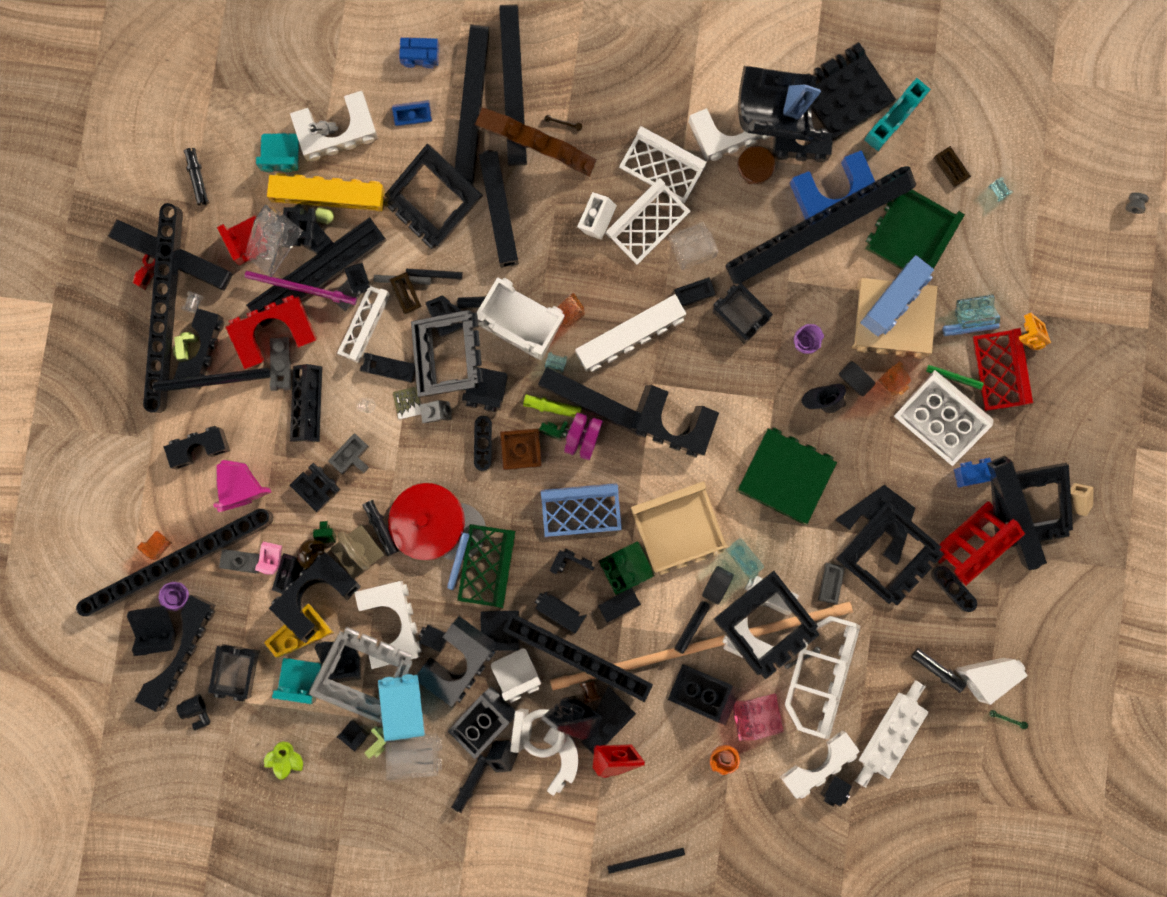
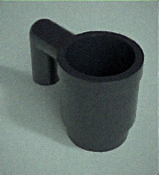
M200 694L186 699L176 706L177 713L182 720L199 715L201 720L192 723L194 731L210 724V719L206 712V704Z

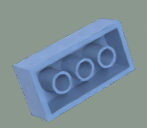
M915 255L860 323L877 337L882 333L886 335L895 326L896 320L909 308L907 304L910 305L921 293L922 288L933 278L930 274L934 269Z

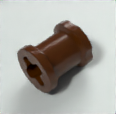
M596 680L579 684L583 689L584 703L601 699V696L597 693Z

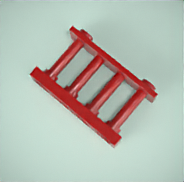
M988 501L939 544L942 547L940 551L945 555L938 563L941 565L945 560L956 567L954 572L959 580L967 586L1023 537L1025 533L1014 519L1006 524L993 515V505ZM988 522H991L1000 529L993 537L982 530ZM975 534L986 542L978 550L967 542ZM960 547L971 555L963 563L952 555Z

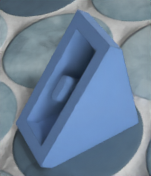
M808 85L789 86L783 111L784 115L800 119L821 93L820 89Z

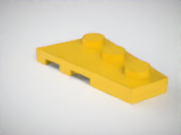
M307 604L302 611L319 630L305 644L284 624L264 642L276 658L334 634L311 604Z

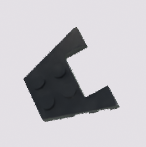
M882 485L838 516L835 521L847 530H851L861 515L870 520L887 500L912 521L916 507L886 485ZM895 520L885 531L893 539L881 555L897 565L908 533Z

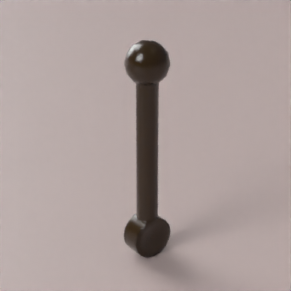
M546 115L544 118L546 122L552 121L574 127L577 131L582 130V124L579 122L574 124L552 118L550 115Z

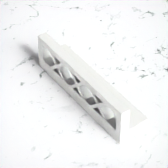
M372 286L367 289L368 291L361 301L337 354L354 362H360L390 298L389 292L384 289L379 290ZM371 292L378 294L373 304H370L368 299ZM370 309L367 319L362 321V311ZM362 326L359 336L354 338V328ZM354 343L350 355L343 352L346 345Z

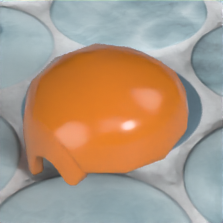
M721 745L712 751L710 765L713 772L716 771L721 775H727L739 768L740 756L735 748L729 745Z

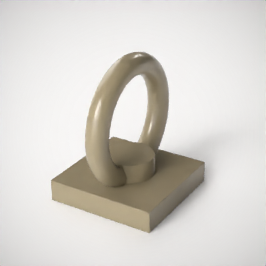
M363 525L358 526L349 534L340 532L338 534L339 542L330 548L353 579L364 571L369 570L373 564L385 556Z

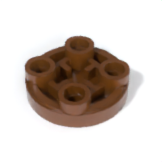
M749 147L741 153L738 159V172L747 184L764 183L774 173L775 158L764 147Z

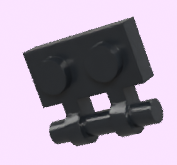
M284 207L280 245L301 247V239H305L304 246L312 247V240L315 239L313 230L314 223L317 220L315 216L316 209L308 208L307 215H304V209L301 207ZM303 222H307L306 232H302Z
M312 463L308 468L313 473L308 476L305 472H302L289 486L318 513L331 500L326 493L331 490L336 495L341 489L336 485L337 482L334 479H330L324 473L325 470L322 467ZM317 478L325 484L322 488L314 482Z

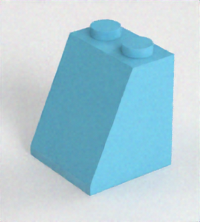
M407 674L398 678L385 677L382 680H378L384 741L425 736L418 675Z

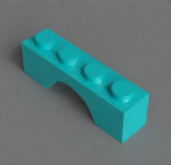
M916 77L892 108L869 131L864 141L879 152L925 99L931 89Z

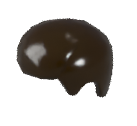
M308 539L300 545L297 551V560L303 568L308 569L313 564L314 559L324 553L323 542Z

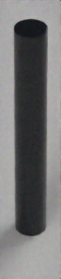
M406 268L409 276L463 279V272Z

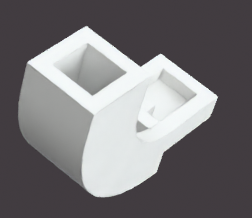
M551 727L543 740L553 746L558 740L559 731ZM568 734L566 735L563 747L559 751L562 761L561 768L547 788V792L553 796L556 792L560 793L566 784L563 782L564 780H567L569 783L573 782L578 768L577 747L572 736Z

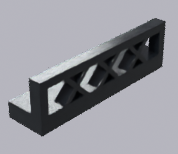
M311 364L293 366L290 442H320L322 366ZM300 370H302V377H301V379L299 378V377H300ZM298 428H300V436H299V437H297V430H298Z

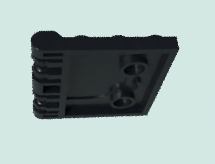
M859 42L852 45L851 49L845 50V54L851 62L849 65H847L843 56L838 54L835 56V59L831 58L821 64V69L819 67L814 69V73L820 81L818 84H815V88L820 89L821 93L813 101L812 110L828 133H833L832 140L840 137L896 101V98L867 57L864 48Z

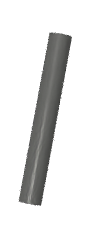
M374 275V282L390 283L389 279L395 276ZM409 276L412 284L431 285V277ZM403 277V283L407 284L405 278Z

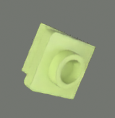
M191 332L181 333L180 336L174 337L175 346L173 347V354L177 360L185 362L190 360L188 343L198 342V337Z
M375 726L371 730L378 740L365 752L369 759L373 755L377 758L385 750L383 746L388 741H384L382 727L378 728Z

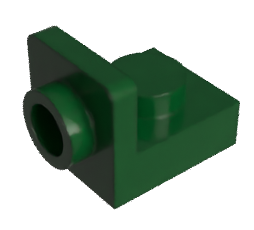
M564 421L560 430L557 429V425L551 422H547V424L542 422L539 432L560 441L562 437L566 438L568 434V422Z

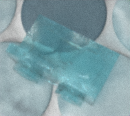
M993 294L957 300L955 316L962 329L1000 323V316L994 306L995 297Z
M741 538L725 549L749 579H754L764 569V565Z

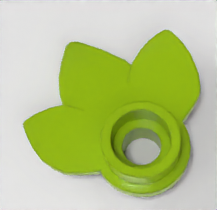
M283 741L277 743L274 750L266 754L264 767H273L275 776L283 780L289 775L291 769L302 771L303 760L300 754L294 752L289 742ZM280 750H285L286 754L280 753Z

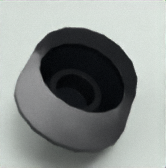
M837 383L811 389L803 395L802 405L808 409H822L825 413H835L846 406L844 399L846 388L844 385Z

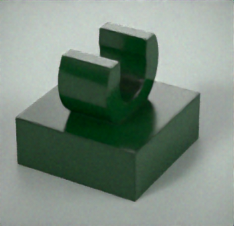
M320 521V529H313V538L323 543H336V534L333 528H330V525H328V521Z

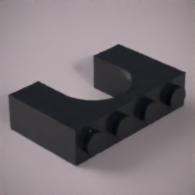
M645 385L630 429L636 431L635 434L640 437H652V441L662 445L667 443L670 445L669 448L680 451L682 449L687 451L686 455L694 458L705 456L719 412L705 406H695L687 429L678 436L672 435L665 429L662 423V410L669 392L654 385Z
M326 552L318 555L314 559L313 564L308 569H304L300 573L299 578L295 582L290 583L286 587L285 592L281 596L276 597L269 607L305 644L319 628L302 611L301 599L304 592L312 585L325 583L335 588L348 601L355 594L354 592L361 588Z
M461 616L456 618L442 638L463 653L467 661V671L463 673L451 672L430 657L417 674L418 682L451 707L456 701L460 703L465 697L466 693L464 690L466 688L470 689L475 683L476 679L473 677L476 674L479 676L486 667L483 663L485 660L489 662L496 653L493 649L497 645L496 642Z

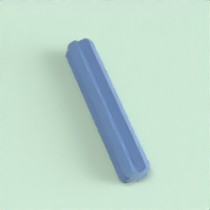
M998 319L943 326L942 331L944 336L998 329L1000 325Z

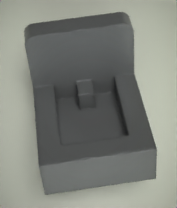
M438 400L420 404L422 423L452 420V409L449 401Z

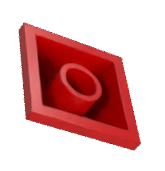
M632 744L595 746L592 768L598 777L608 778L610 776H617L645 766V761Z

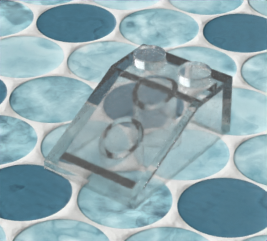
M265 204L254 220L245 257L269 277H272L303 230L279 210Z

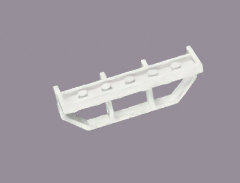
M832 616L818 622L816 630L832 621L848 625L844 632V637H846L845 644L841 645L839 650L840 660L806 650L808 643L803 639L806 647L799 653L785 706L799 731L824 739L830 738L861 627L856 623ZM805 654L836 663L833 674L836 675L834 683H830L828 693L797 684ZM795 688L829 698V701H825L823 707L825 716L823 720H820L817 731L804 728L794 712L791 702Z

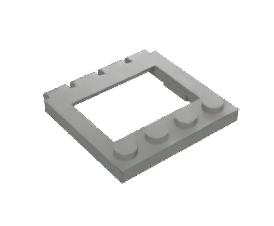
M346 627L344 632L339 631L309 691V695L382 723L380 699L330 680L328 677L330 673H333L345 645L397 666L398 668L393 678L407 675L412 665L410 660L412 654L398 649L397 653L394 654L396 647L382 641L377 647V639L362 634L360 639H358L359 632Z

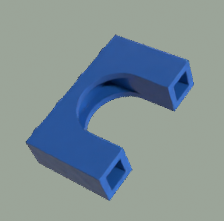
M862 150L844 157L841 162L850 185L848 195L841 199H829L823 196L817 189L810 171L791 179L789 184L805 220L875 182Z

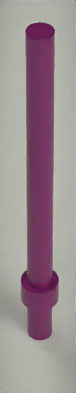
M251 271L245 272V278L332 299L333 302L337 303L344 302L353 305L357 303L356 297L344 295L340 291L335 290L332 292Z

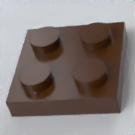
M538 428L500 432L503 470L542 467Z

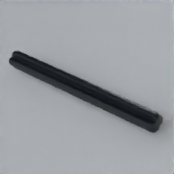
M269 368L157 381L152 383V387L156 393L270 378Z

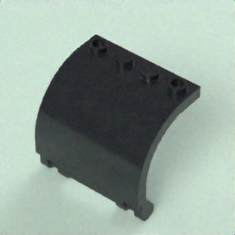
M744 65L738 96V115L742 129L750 134L819 143L820 140L825 141L828 135L827 129L820 128L815 130L813 127L811 116L812 104L800 119L786 116L783 113L789 86L808 85L815 88L817 76Z

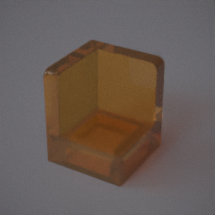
M155 531L147 542H141L136 548L150 560H158L172 542L159 531Z

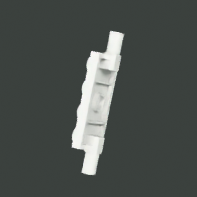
M914 680L907 695L898 693L859 758L864 767L857 779H855V782L866 788L874 773L878 772L888 779L891 777L928 714V711L919 706L917 702L925 689L924 685Z

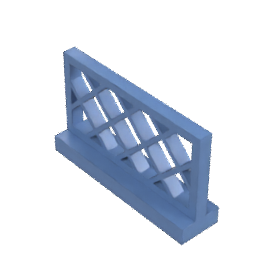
M618 484L541 490L545 537L621 530ZM615 496V504L611 509L602 504L606 497ZM588 498H593L598 503L592 511L582 505ZM568 500H574L579 504L572 513L564 507ZM546 502H555L560 507L552 515L546 510ZM599 505L608 511L602 520L593 514ZM580 507L589 513L583 521L574 515ZM615 507H616V514H614V513L612 512ZM561 508L570 515L564 523L555 517ZM610 513L617 519V526L609 527L604 523V520ZM591 515L599 521L595 528H589L584 524ZM571 517L580 523L576 530H570L565 526ZM552 519L561 525L557 531L548 532V524Z

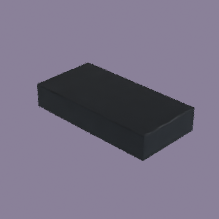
M710 277L674 289V293L682 307L716 295Z
M630 588L598 605L608 623L641 605L634 590Z

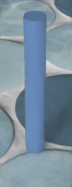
M467 533L461 534L447 586L451 590H454L469 538Z

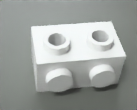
M592 192L577 227L586 235L602 240L617 205L609 197Z

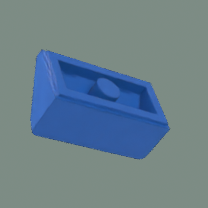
M429 100L392 105L395 126L432 121Z

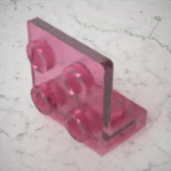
M769 694L750 700H737L735 702L733 712L739 741H754L783 732L776 694Z

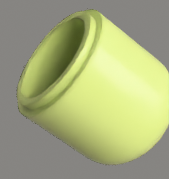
M323 207L317 208L315 213L316 221L330 224L334 219L333 211Z

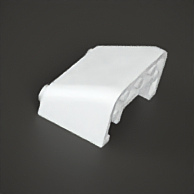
M497 277L477 311L478 325L531 356L542 360L565 317L562 314L563 311L555 306L546 308L515 291L514 287H512L513 283L508 279L503 278L501 280Z

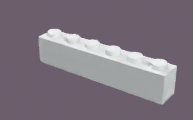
M673 295L575 349V353L585 371L591 370V372H594L602 367L600 364L616 360L618 354L631 352L638 343H641V345L651 340V336L656 333L659 336L668 330L667 327L671 325L678 326L683 323L686 312L677 296Z

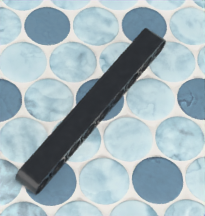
M518 4L499 5L505 115L525 124ZM507 139L508 166L527 165L526 147Z
M470 24L455 169L474 185L480 129L475 123L482 109L490 28L489 26Z

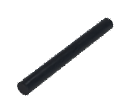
M683 847L607 866L608 873L611 874L685 856V851Z

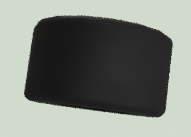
M850 361L839 372V376L862 397L876 384L853 361Z
M717 566L702 593V597L717 605L720 604L734 574Z

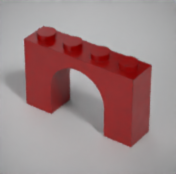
M293 295L282 299L283 303L276 305L273 302L264 306L265 310L258 312L256 309L246 313L247 317L243 319L236 317L228 321L229 324L225 328L244 369L264 361L255 340V329L258 323L264 319L276 318L286 323L298 348L317 340L299 296L294 298Z

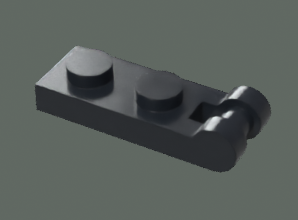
M364 352V362L360 367V372L412 383L415 373L414 363ZM371 361L377 362L376 368L370 367Z

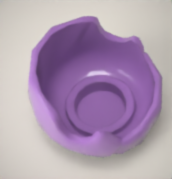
M806 324L800 327L794 335L795 348L803 354H812L820 349L824 338L821 328L815 324Z
M180 582L167 583L159 591V602L167 610L178 611L185 606L189 598V591Z

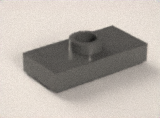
M222 549L219 568L259 574L255 567L259 562L260 554Z

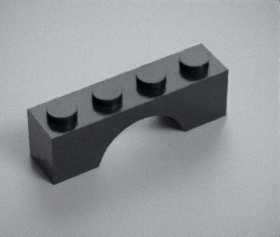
M197 308L191 326L200 336V349L192 359L179 362L174 379L205 376L207 368L212 364L213 358L211 356L213 350L218 346V334L224 328V318L222 316Z

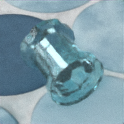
M1003 177L988 186L998 197V202L1013 193L1004 183Z
M549 351L545 368H555L563 373L568 356L561 357Z

